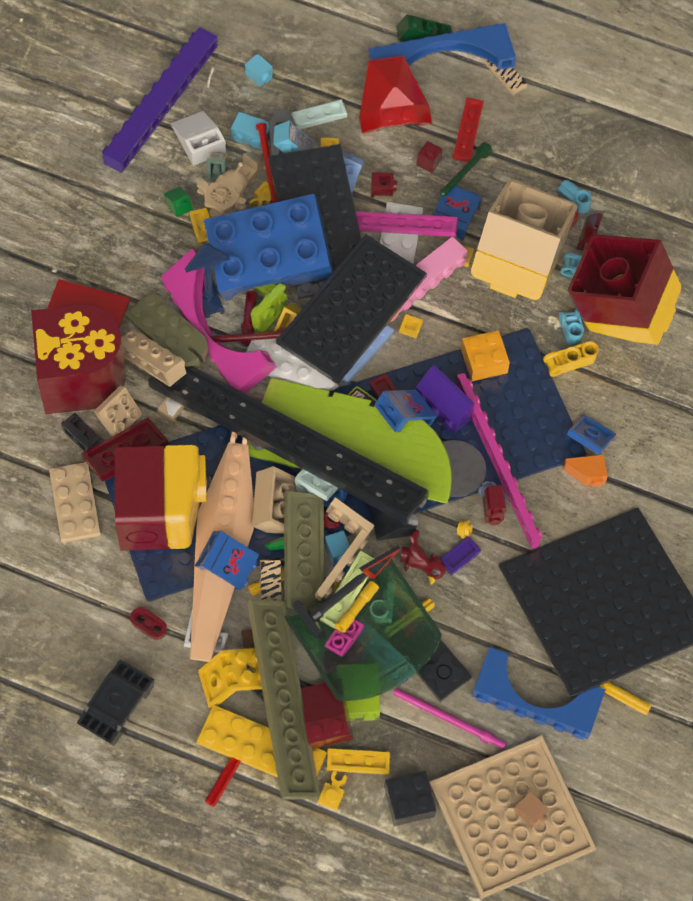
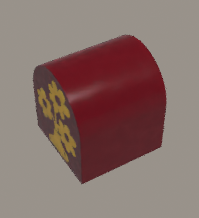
M89 305L31 310L37 382L45 414L96 409L120 385H125L126 366L121 333L118 324L110 314L100 308Z

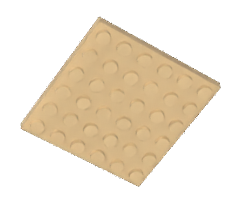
M543 736L429 782L433 795L480 899L596 850ZM530 791L549 808L546 814L548 818L541 826L536 824L533 828L514 812L516 805Z

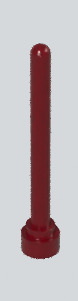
M280 327L277 331L209 337L214 342L219 341L220 343L277 339L287 327Z

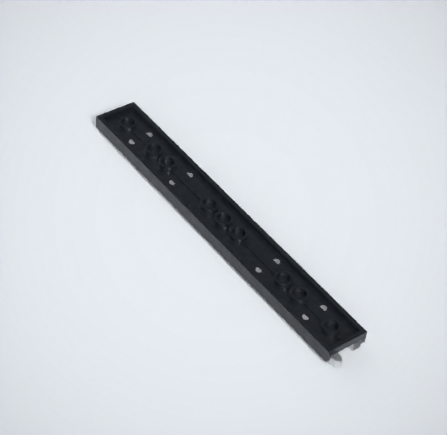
M192 366L185 367L187 374L170 387L154 376L148 379L149 387L397 520L405 524L418 525V518L413 513L418 507L422 508L429 497V490Z

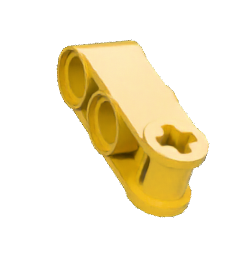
M588 341L557 352H551L544 356L543 361L548 365L550 376L555 377L562 373L593 364L596 361L599 348L596 343Z

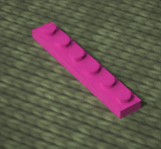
M355 211L359 230L362 232L456 237L458 217Z

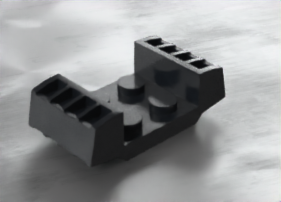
M120 659L86 705L77 724L115 746L122 736L121 729L141 699H147L152 691L155 679Z

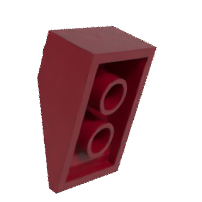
M342 679L301 688L308 743L311 747L318 748L354 739Z

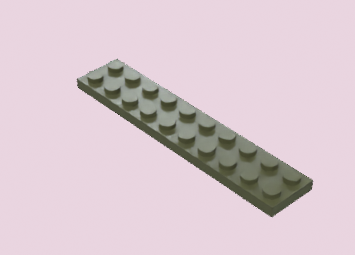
M251 599L247 602L281 799H317L321 796L312 747L309 745L307 738L302 692L285 601Z

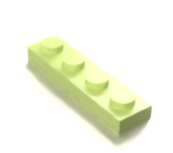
M360 551L337 591L357 575L362 574L363 572L360 570V567L375 558ZM369 577L323 614L324 616L320 621L336 629L335 624L354 603Z

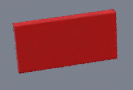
M58 279L47 309L76 305L94 306L110 314L120 329L125 316L124 313L127 311L130 303V298Z

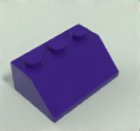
M435 365L431 366L416 386V390L442 421L443 426L455 434L471 421L474 402Z

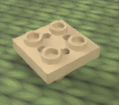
M122 385L94 410L111 437L129 428L143 414L127 389Z

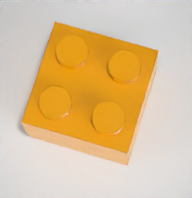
M499 330L462 338L461 352L471 382L508 373L510 362Z

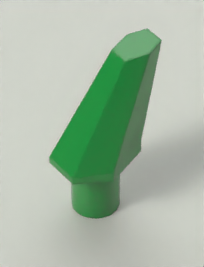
M282 536L265 544V548L268 550L284 549V537Z

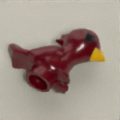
M414 530L409 535V547L402 546L400 562L405 563V571H408L409 566L423 570L431 585L444 576L446 567L438 555L434 556L432 553L431 558L427 557L425 551L418 544L417 539L420 531Z

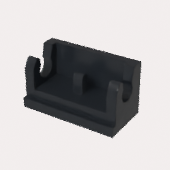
M76 413L61 422L63 432L84 452L104 441Z

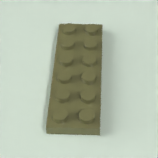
M286 491L284 493V601L286 609L295 610L292 605L300 601L311 611L316 606L319 607L324 603V597L320 601L315 597L316 592L324 582V499L315 494Z

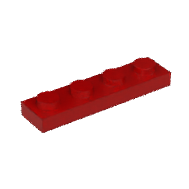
M466 97L453 160L463 162L471 160L482 113L483 100Z

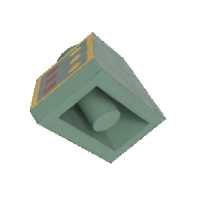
M220 152L209 153L206 160L208 181H216L219 175L227 171L228 154Z

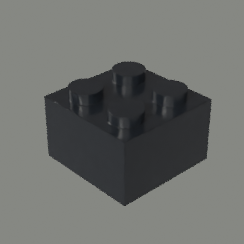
M426 771L385 780L384 789L394 826L435 817L436 808Z

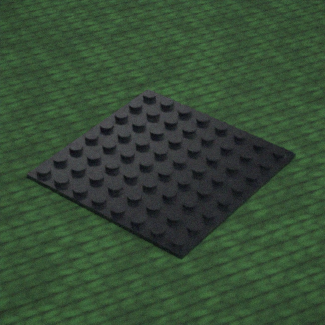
M638 507L498 564L499 569L571 698L693 646V596Z

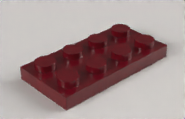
M148 417L83 452L82 457L103 482L115 475V447L164 446L165 448L169 446V442Z

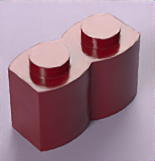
M488 486L485 488V495L482 498L485 522L490 525H498L504 520V514L506 513L504 487Z

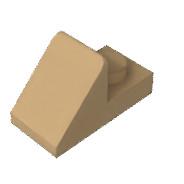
M254 151L242 154L244 167L241 168V172L246 175L248 184L265 167L264 158Z

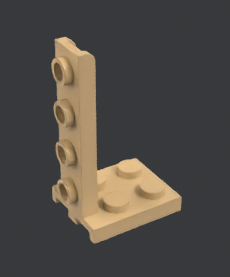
M334 498L326 511L329 513L328 516L335 522L340 521L345 525L344 528L350 533L358 535L316 592L315 597L319 601L323 597L328 598L333 591L331 585L334 581L339 582L345 574L342 570L346 564L350 567L356 559L354 553L357 549L362 550L368 542L365 538L374 527L373 524L337 498Z

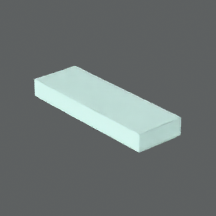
M342 99L291 112L293 123L299 129L347 117V111Z

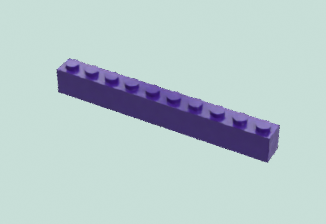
M200 27L191 34L189 41L181 47L180 53L172 59L168 69L162 72L161 78L152 85L148 95H144L141 104L134 108L132 116L125 120L119 133H115L112 142L103 149L102 155L105 165L123 173L218 47L216 35Z

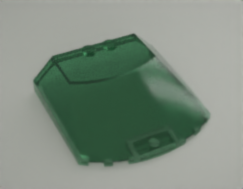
M392 559L374 579L369 577L362 590L369 581H373L378 585L379 589L355 617V620L364 624L365 628L343 657L325 647L335 629L319 620V624L327 634L320 640L313 635L298 614L292 616L287 614L284 616L287 624L337 701L368 699L400 686L413 677L428 662L442 638L441 631ZM326 600L322 601L321 603L317 604L316 606L319 607V606H320L321 604H323Z

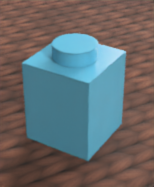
M257 54L245 63V75L261 87L272 79L273 66Z

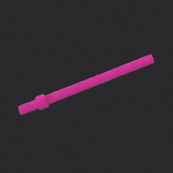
M398 688L393 693L394 696L481 738L480 741L486 744L491 743L503 750L507 742L493 736V733L486 729L483 731Z

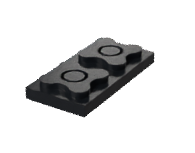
M422 616L389 640L395 649L409 661L410 667L439 702H442L472 679L470 673Z

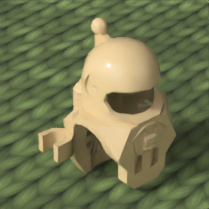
M243 162L238 163L237 169H231L219 175L215 183H210V186L201 180L197 184V193L204 195L205 206L211 208L209 211L210 218L246 209L247 205L245 203L247 199H245L243 194L248 186V179L241 172V168L244 167Z

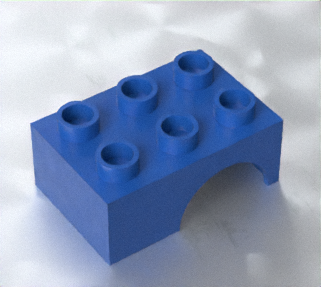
M315 194L204 219L208 243L227 254L230 258L227 261L213 265L218 291L225 301L233 300L236 294L254 287L279 283L294 286L329 278L334 272L320 205Z

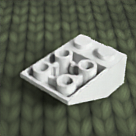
M204 111L171 123L193 166L205 162L209 153H226L224 137L219 128Z

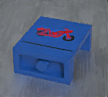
M455 186L445 197H441L432 216L458 217L456 238L464 240L468 225L476 209H479L481 206L482 197L474 192H469L459 186Z
M417 390L383 391L375 403V407L394 432H401L409 420L422 419L431 426L437 417Z
M213 531L195 567L200 570H208L235 587L234 590H241L248 583V576L256 567L259 554L224 532Z

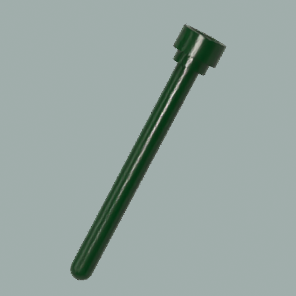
M482 142L477 147L476 154L440 191V196L445 197L481 158H487L493 150L489 143Z

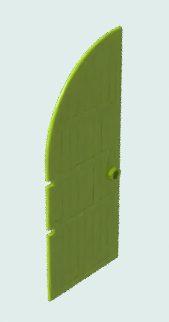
M271 378L262 400L263 404L429 490V500L448 503L452 483L450 460L441 439L424 420H409L401 432H394L375 406H370L371 400L334 392L333 397H328L330 393L328 390ZM248 440L247 445L250 457L300 468L266 449L255 450Z

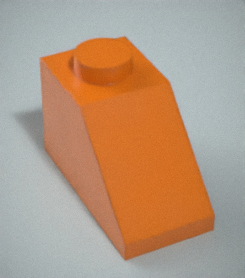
M604 455L565 459L564 471L584 485L598 487L606 483L608 473Z

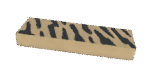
M481 58L484 64L512 95L527 87V82L514 68L498 70L497 66Z
M281 560L260 561V600L281 601Z

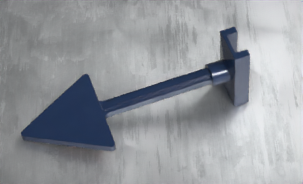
M207 242L201 246L185 267L186 272L203 268L204 286L202 300L206 319L210 318L211 314L218 312L224 314L223 305L212 280V265L230 259L227 254Z

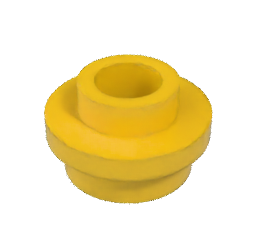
M461 520L458 524L457 535L461 536L462 539L467 538L472 533L473 525H471L470 520Z

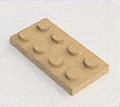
M84 462L49 469L61 542L101 536L88 464Z

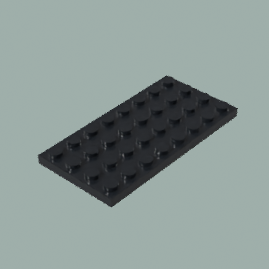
M336 144L269 156L268 161L277 202L315 194L320 205L333 271H335L361 240L341 145ZM328 278L295 285L298 300L313 297Z
M365 234L276 339V344L338 385L424 281L427 273Z

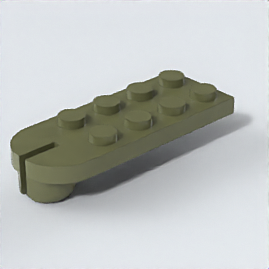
M153 290L124 313L125 317L150 340L156 341L161 347L169 349L176 356H180L185 362V367L192 366L196 369L202 367L196 355L200 356L204 364L206 363L209 346L205 336Z

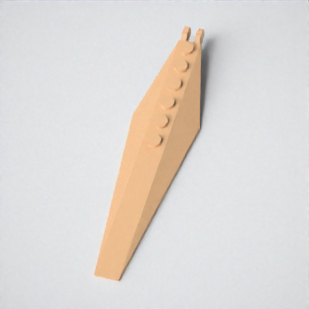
M234 432L231 434V440L210 483V488H208L207 502H202L197 514L195 564L213 531H222L248 547L254 527H252L254 498L247 445L248 440L242 437V444L235 443L237 434ZM197 567L194 569L190 659L211 662L235 587L210 571L200 570Z

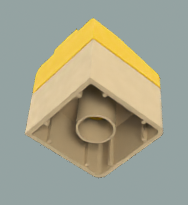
M514 180L507 181L488 213L471 268V274L477 279L490 283V289L514 298L519 294L532 300H538L560 259L577 210V205Z

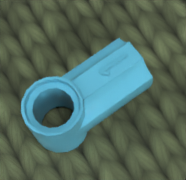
M564 180L557 189V193L566 200L577 205L576 212L581 214L587 213L591 205L592 196L590 192L579 189L569 180Z

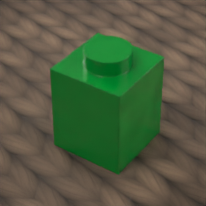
M180 186L164 193L168 208L176 217L193 210L189 195Z

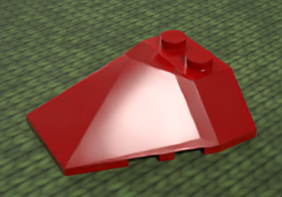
M404 56L368 61L359 114L362 134L378 132L381 128L408 124H414V126L432 124L430 106Z

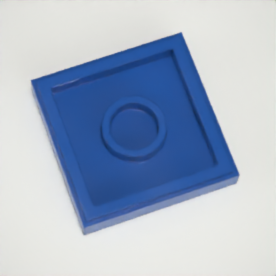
M583 414L569 429L567 435L600 455L614 439L616 433Z

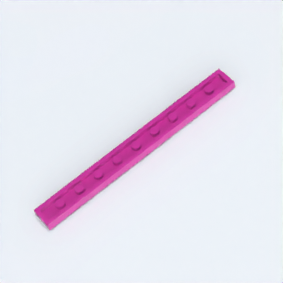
M465 373L457 375L456 385L474 402L473 423L504 487L531 549L539 547L542 538L541 531L538 527H535L533 514L526 508V499L518 490L517 479L512 477L510 473L509 462L503 458V450L501 445L497 444L495 440L494 429L489 427L487 423V414L480 408V399L478 395L473 393L471 380L467 379Z

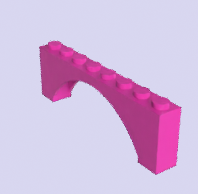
M192 248L160 277L164 282L163 287L173 296L172 300L182 310V316L205 336L209 346V357L219 367L220 375L228 381L229 386L246 394L277 368V365L266 351L258 349L256 352L250 353L235 352L219 341L214 342L209 337L214 335L207 324L203 310V268L191 272L185 271V267L198 251Z

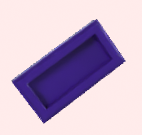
M468 536L441 557L440 560L443 561L446 571L452 576L479 555L481 549Z

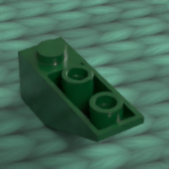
M408 14L396 26L398 41L402 42L452 33L451 25Z

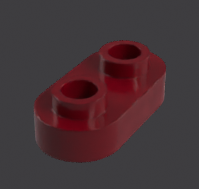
M142 607L132 611L130 620L136 629L154 640H160L166 636L167 625L164 620ZM143 617L144 621L138 622L137 619ZM159 628L161 629V631L159 633H155L154 629Z

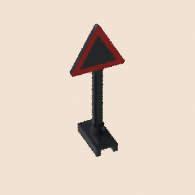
M396 546L361 566L362 574L353 578L319 607L316 606L310 611L300 601L295 602L292 607L313 635L321 640L327 635L318 622L324 616L323 614L362 584L367 577L374 579L401 548Z

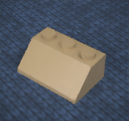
M274 466L256 473L252 527L266 533L284 534V493L286 491L298 492L294 476Z

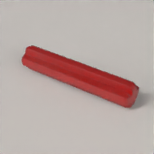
M234 757L228 760L205 800L206 804L211 807L216 806L240 765V760Z

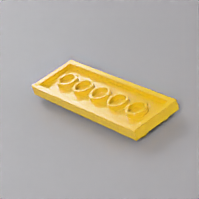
M213 705L197 739V744L227 757H234L240 760L241 763L277 777L269 728ZM312 747L316 774L318 776L327 752Z

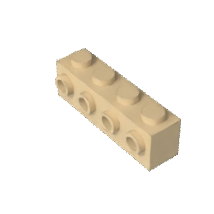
M132 329L121 337L124 358L169 387L187 374L184 367L185 362L180 356H176L169 349L161 347L156 341L150 340L143 333Z

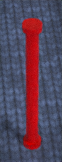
M258 123L256 130L259 132L271 195L270 204L277 202L268 161L270 151L266 135L267 126L266 123Z

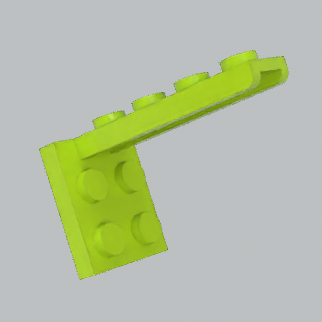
M281 283L254 287V289L265 295L263 301L255 306L251 312L254 333L266 332L278 320L284 307L288 305L285 302L287 300V295L284 293L286 287Z

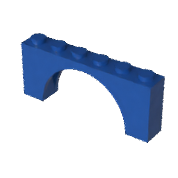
M492 647L489 648L472 697L480 703L486 704L488 702L493 704L499 710L506 711L507 709L512 711L518 717L534 719L533 721L537 724L550 725L558 732L566 731L577 739L583 740L585 738L588 740L606 689L595 687L579 694L570 703L557 708L533 706L520 698L509 682L507 675V659L509 654Z

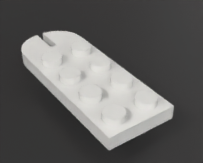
M276 339L252 340L246 353H250L260 349L269 353L277 368L267 376L328 391L338 387L336 383L277 345Z

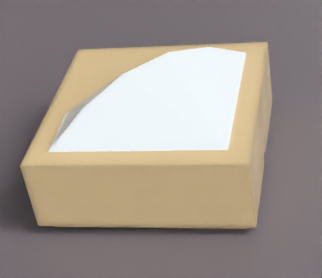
M167 397L157 410L158 413L174 422L185 407Z

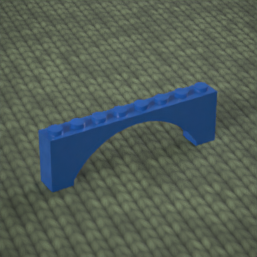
M506 23L477 27L471 30H461L449 34L445 33L439 36L409 40L402 43H392L381 47L376 46L369 49V60L404 56L409 66L424 56L442 51H460L479 56L497 66L498 70L514 68L516 62V55Z

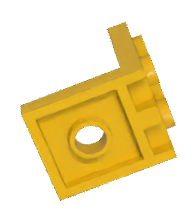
M255 648L222 650L212 658L211 662L206 663L198 670L209 708H212L213 705L218 706L235 691L262 689ZM246 665L252 668L253 673L247 669Z

